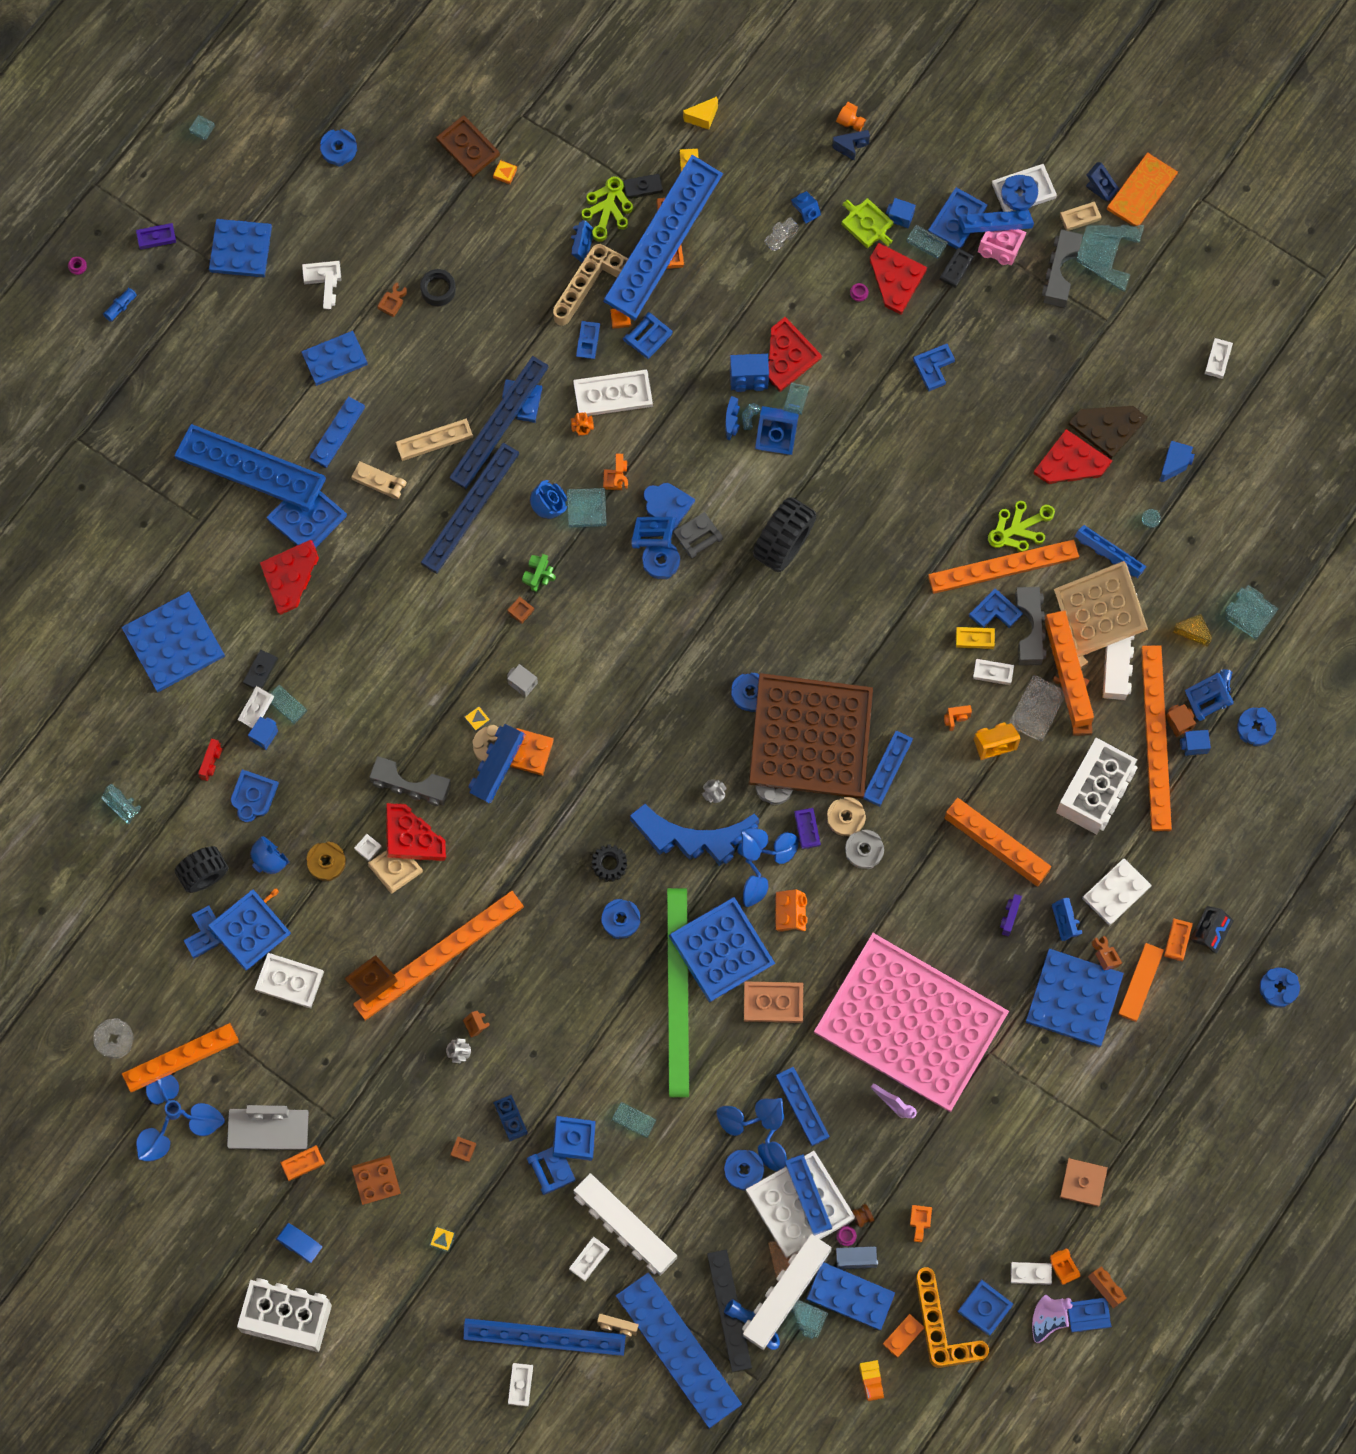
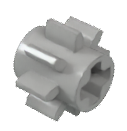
M711 779L704 784L703 789L705 792L702 795L706 801L718 803L725 798L724 791L727 788L723 782Z
M457 1038L456 1040H451V1043L448 1044L446 1053L448 1058H452L453 1063L466 1062V1059L470 1057L471 1047L465 1043V1039Z

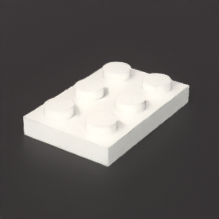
M1044 164L992 181V186L1003 212L1014 211L1001 198V190L1006 178L1014 175L1033 177L1038 187V198L1032 206L1056 199L1057 197ZM1019 189L1015 191V193H1018L1019 196H1022V193H1024V191Z
M1123 859L1086 893L1082 899L1110 926L1152 885Z
M268 953L255 991L311 1008L324 971Z

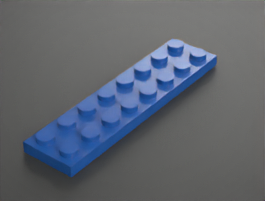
M192 424L174 455L180 461L309 511L326 480V477L322 474Z
M649 1272L616 1295V1298L633 1322L639 1324L638 1329L709 1429L742 1405Z

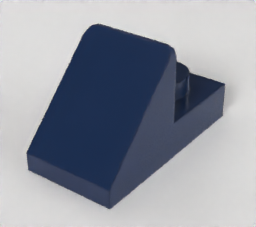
M865 130L835 136L832 139V148L846 157L855 160L856 153L854 147L863 148L869 145V131Z
M1097 162L1086 174L1090 180L1086 187L1107 202L1119 190L1101 162Z

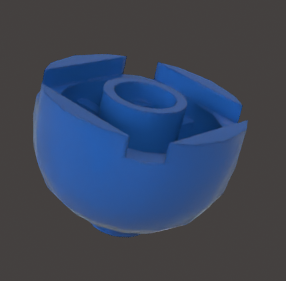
M549 480L540 482L531 492L530 504L537 515L545 519H552L565 512L567 506L565 507L567 497L558 484L554 483L552 485L548 483Z
M261 836L252 846L250 852L251 859L254 862L252 866L259 873L264 871L267 874H275L280 872L289 861L283 853L280 854L276 849L278 847L264 836Z

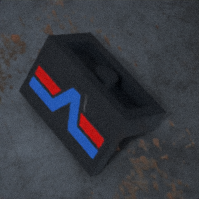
M1207 906L1190 939L1194 943L1206 945L1213 953L1217 954L1234 920L1222 909Z

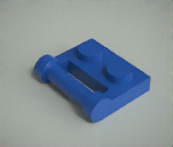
M648 312L641 323L630 334H626L623 340L645 358L649 359L673 334V331ZM649 324H653L639 341L635 340Z
M637 517L632 537V548L639 549L640 547L652 546L670 548L675 523L674 518ZM651 536H663V539H640V538H641V537H651Z
M1219 673L1185 690L1195 716L1199 721L1204 720L1205 716L1226 705L1229 707L1234 704ZM1219 695L1222 696L1223 699L1201 710L1200 705Z
M553 1147L527 1158L529 1165H532L540 1182L543 1195L576 1181L566 1158L553 1156ZM542 1159L545 1160L555 1182L549 1185L539 1161Z

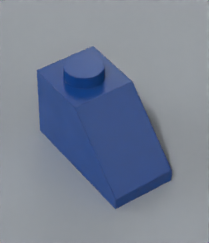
M1171 441L1159 481L1164 482L1185 471L1188 464L1192 465L1195 455L1191 453L1192 446Z

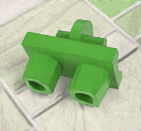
M545 554L542 557L531 556L528 565L535 568L536 572L533 574L525 571L522 582L531 586V590L537 592L542 578L543 585H547L548 581H554L556 578L552 574L553 567L548 566L547 571H545L549 562L547 560L548 556Z

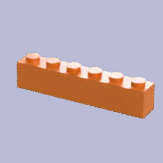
M1066 611L1047 614L1044 622L1072 726L1076 728L1090 725L1093 722L1094 715Z
M958 797L945 814L947 821L1037 887L1049 873L1051 866Z

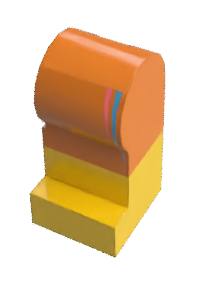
M878 1360L860 1363L859 1369L867 1401L884 1399Z

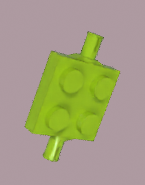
M868 198L857 206H854L849 200L843 203V206L850 213L842 221L841 225L867 249L878 240H881L886 246L892 243L893 240L885 233L893 226L894 222Z

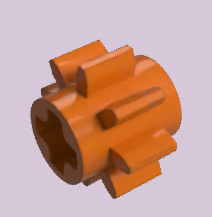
M586 412L576 413L575 417L571 418L572 432L576 431L579 436L588 435L590 429H594L592 416L588 417Z

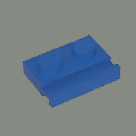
M1105 1298L1070 1302L1073 1306L1071 1309H1067L1071 1333L1112 1327L1108 1301Z

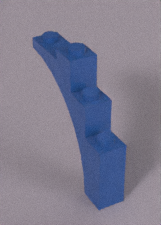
M646 804L630 815V821L659 855L663 852L668 853L673 849V844L675 843L689 860L693 857L696 859L704 852L703 849H705L719 866L723 862L727 864L733 859L735 849L732 845L737 846L742 842L741 830L748 828L758 829L757 825L759 824V818L753 814L742 822L716 830L688 829L666 821L653 812Z

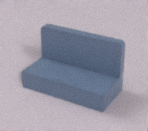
M876 1247L836 1248L837 1268H877Z

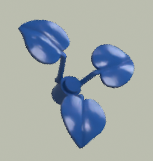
M757 828L741 830L742 842L738 846V854L746 858V863L756 873V876L748 878L744 886L743 903L745 907H750L761 901L768 891V880L761 877L760 872L752 861L757 860L760 857V853L775 855V862L779 864L790 861L797 851L799 842L798 837L794 834L786 832L779 835L774 843V851L763 849L768 843V835L765 831Z
M172 1075L146 1085L147 1097L153 1104L159 1105L165 1101L166 1118L160 1133L154 1128H148L139 1134L136 1144L138 1159L141 1161H154L167 1154L170 1148V1140L163 1135L170 1119L175 1120L180 1115H183L187 1119H191L189 1128L194 1134L207 1136L224 1124L225 1120L222 1114L214 1107L204 1103L194 1105L191 1108V1115L181 1110L179 1102L175 1100L170 1101L179 1092L178 1081Z
M782 1098L759 1100L755 1105V1112L758 1118L747 1122L743 1121V1113L736 1107L721 1106L716 1110L722 1128L728 1134L734 1136L740 1135L743 1132V1126L762 1120L763 1127L770 1129L765 1143L758 1146L759 1157L762 1159L763 1164L773 1171L777 1172L786 1166L785 1161L787 1157L784 1148L777 1142H770L771 1136L782 1125L784 1120Z

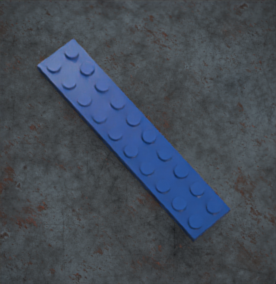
M691 155L603 302L634 321L636 320L723 173L696 156Z

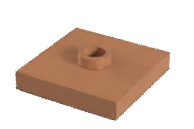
M1069 1158L1060 1198L1099 1207L1108 1167Z

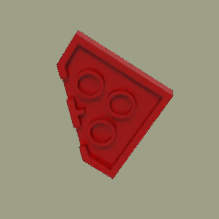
M878 243L870 257V263L883 297L884 306L901 315L925 275L927 267Z
M786 317L771 328L769 381L781 392L822 359V355Z
M1066 429L1034 470L1033 474L1047 484H1054L1060 481H1077L1089 477L1099 478L1110 466L1112 460Z
M308 540L260 562L275 606L280 615L298 607L302 592L306 589L311 578L312 569L318 562L319 557L312 540Z
M386 804L387 858L445 861V839L440 835L437 836L422 818H418L411 812L412 809L406 804Z

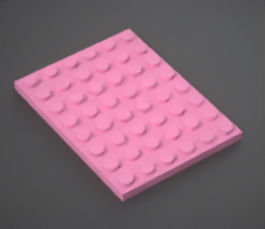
M872 933L814 1033L951 1112L1009 1011Z

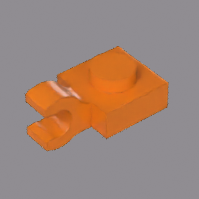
M616 454L614 488H617L618 482H624V487L627 489L628 479L623 475V472H627V461L623 460V454Z
M912 1205L910 1226L916 1227L914 1242H922L924 1228L930 1229L932 1207Z

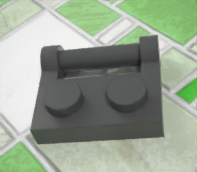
M705 512L673 531L674 536L691 559L716 541L720 542L723 540L722 534L717 530ZM711 532L712 536L693 548L690 546V544Z

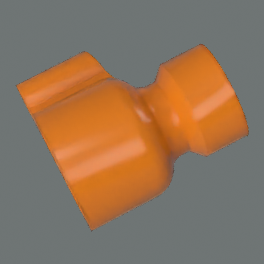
M847 102L839 113L836 122L844 127L852 126L855 131L860 132L866 119L861 116L857 117L858 107Z

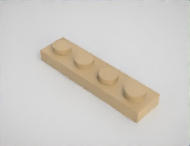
M466 418L397 441L396 446L401 460L404 461L473 438V434Z

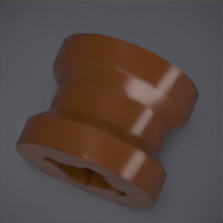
M865 1203L861 1205V1208L851 1210L859 1228L863 1227L867 1222L871 1223L874 1221L871 1211Z

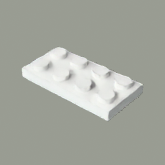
M647 370L573 380L578 413L586 412L588 416L653 407Z

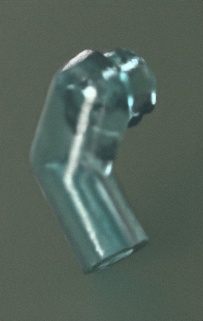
M751 403L743 411L742 421L744 430L753 428L751 418L754 414L757 415L760 412L759 405Z

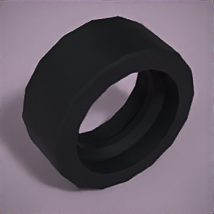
M434 269L427 272L421 279L420 289L422 297L430 305L443 306L454 298L456 286L454 278L449 272L442 269ZM435 279H443L448 283L449 290L443 296H432L427 290L428 283Z

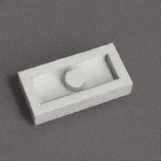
M339 261L302 264L304 284L325 282L326 271L334 272V276H337V281H341Z
M326 271L323 309H331L332 306H335L336 302L333 287L337 286V276H334L332 271Z
M1214 339L1205 374L1223 379L1233 343Z
M976 659L973 679L1011 685L1014 665Z
M256 686L238 720L253 728L259 717L263 718L274 696Z
M593 1237L569 1270L583 1281H586L608 1253L609 1248Z
M1011 1262V1283L1051 1285L1052 1264Z
M513 1363L508 1405L529 1406L533 1365Z

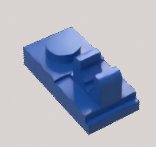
M585 220L573 227L577 234L571 236L574 240L572 255L580 262H583L587 257L593 238V227Z
M1063 898L1053 903L1052 908L1061 941H1066L1071 937L1082 934V930L1078 931L1076 925L1080 922L1079 920H1074L1070 899Z

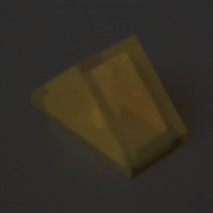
M1201 614L1177 623L1173 631L1177 635L1205 646H1209L1212 639Z

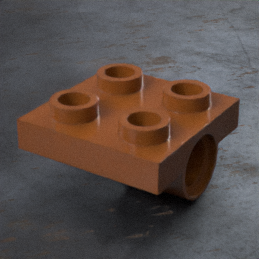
M390 1155L352 1166L362 1205L401 1194Z

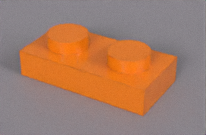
M909 1314L883 1345L898 1358L925 1327Z

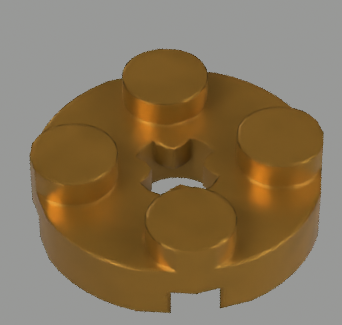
M333 842L318 843L309 850L307 866L311 875L315 878L330 882L344 871L346 858L343 850ZM327 857H330L329 861L331 863L329 865L326 864L325 866L322 865L323 862L321 859H326Z

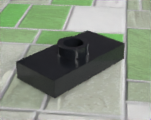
M659 174L623 180L627 199L663 193Z
M957 248L940 276V280L956 288L973 261L974 256Z
M260 649L243 684L253 689L256 686L262 689L278 661V657Z

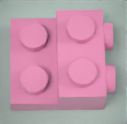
M1019 229L985 232L978 252L984 258L991 257L998 260L1002 265L1009 264L1012 266L1026 232Z

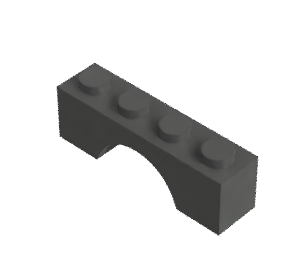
M1061 230L1060 236L1056 235L1054 246L1057 249L1056 252L1051 254L1049 263H1053L1052 269L1048 268L1046 279L1049 282L1048 285H1044L1042 296H1045L1044 303L1065 308L1071 284L1062 276L1060 267L1068 260L1077 259L1083 234Z
M1017 587L1015 592L1016 607L1029 619L1032 626V633L1026 639L1019 642L1018 663L1019 665H1042L1043 659H1046V647H1043L1042 642L1045 641V629H1042L1045 616L1044 611H1041L1044 596L1043 593H1040V587Z
M378 756L370 775L371 783L377 788L383 789L386 787L396 794L401 795L405 793L415 800L424 799L433 806H438L439 804L444 806L451 787L450 779L431 774L422 782H408L398 774L396 762Z

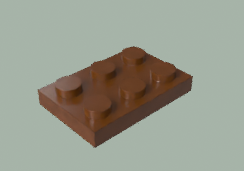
M464 115L436 137V140L472 178L500 156V152Z

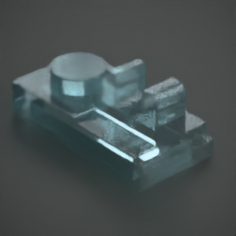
M113 784L106 787L102 799L127 824L131 823L133 816L139 813L141 806L134 807L132 805L134 799L129 798L127 800L122 792Z

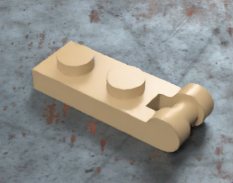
M359 461L351 477L352 480L394 499H399L401 489L405 488L407 484L404 479L394 477ZM391 484L395 485L393 489L389 488Z

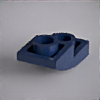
M512 1095L493 1102L509 1141L528 1134Z

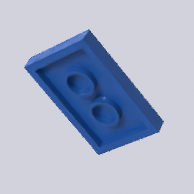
M956 187L929 228L928 234L955 249H961L971 233H963L958 221L959 216L984 213L987 209V204Z
M353 331L301 351L316 386L368 365Z

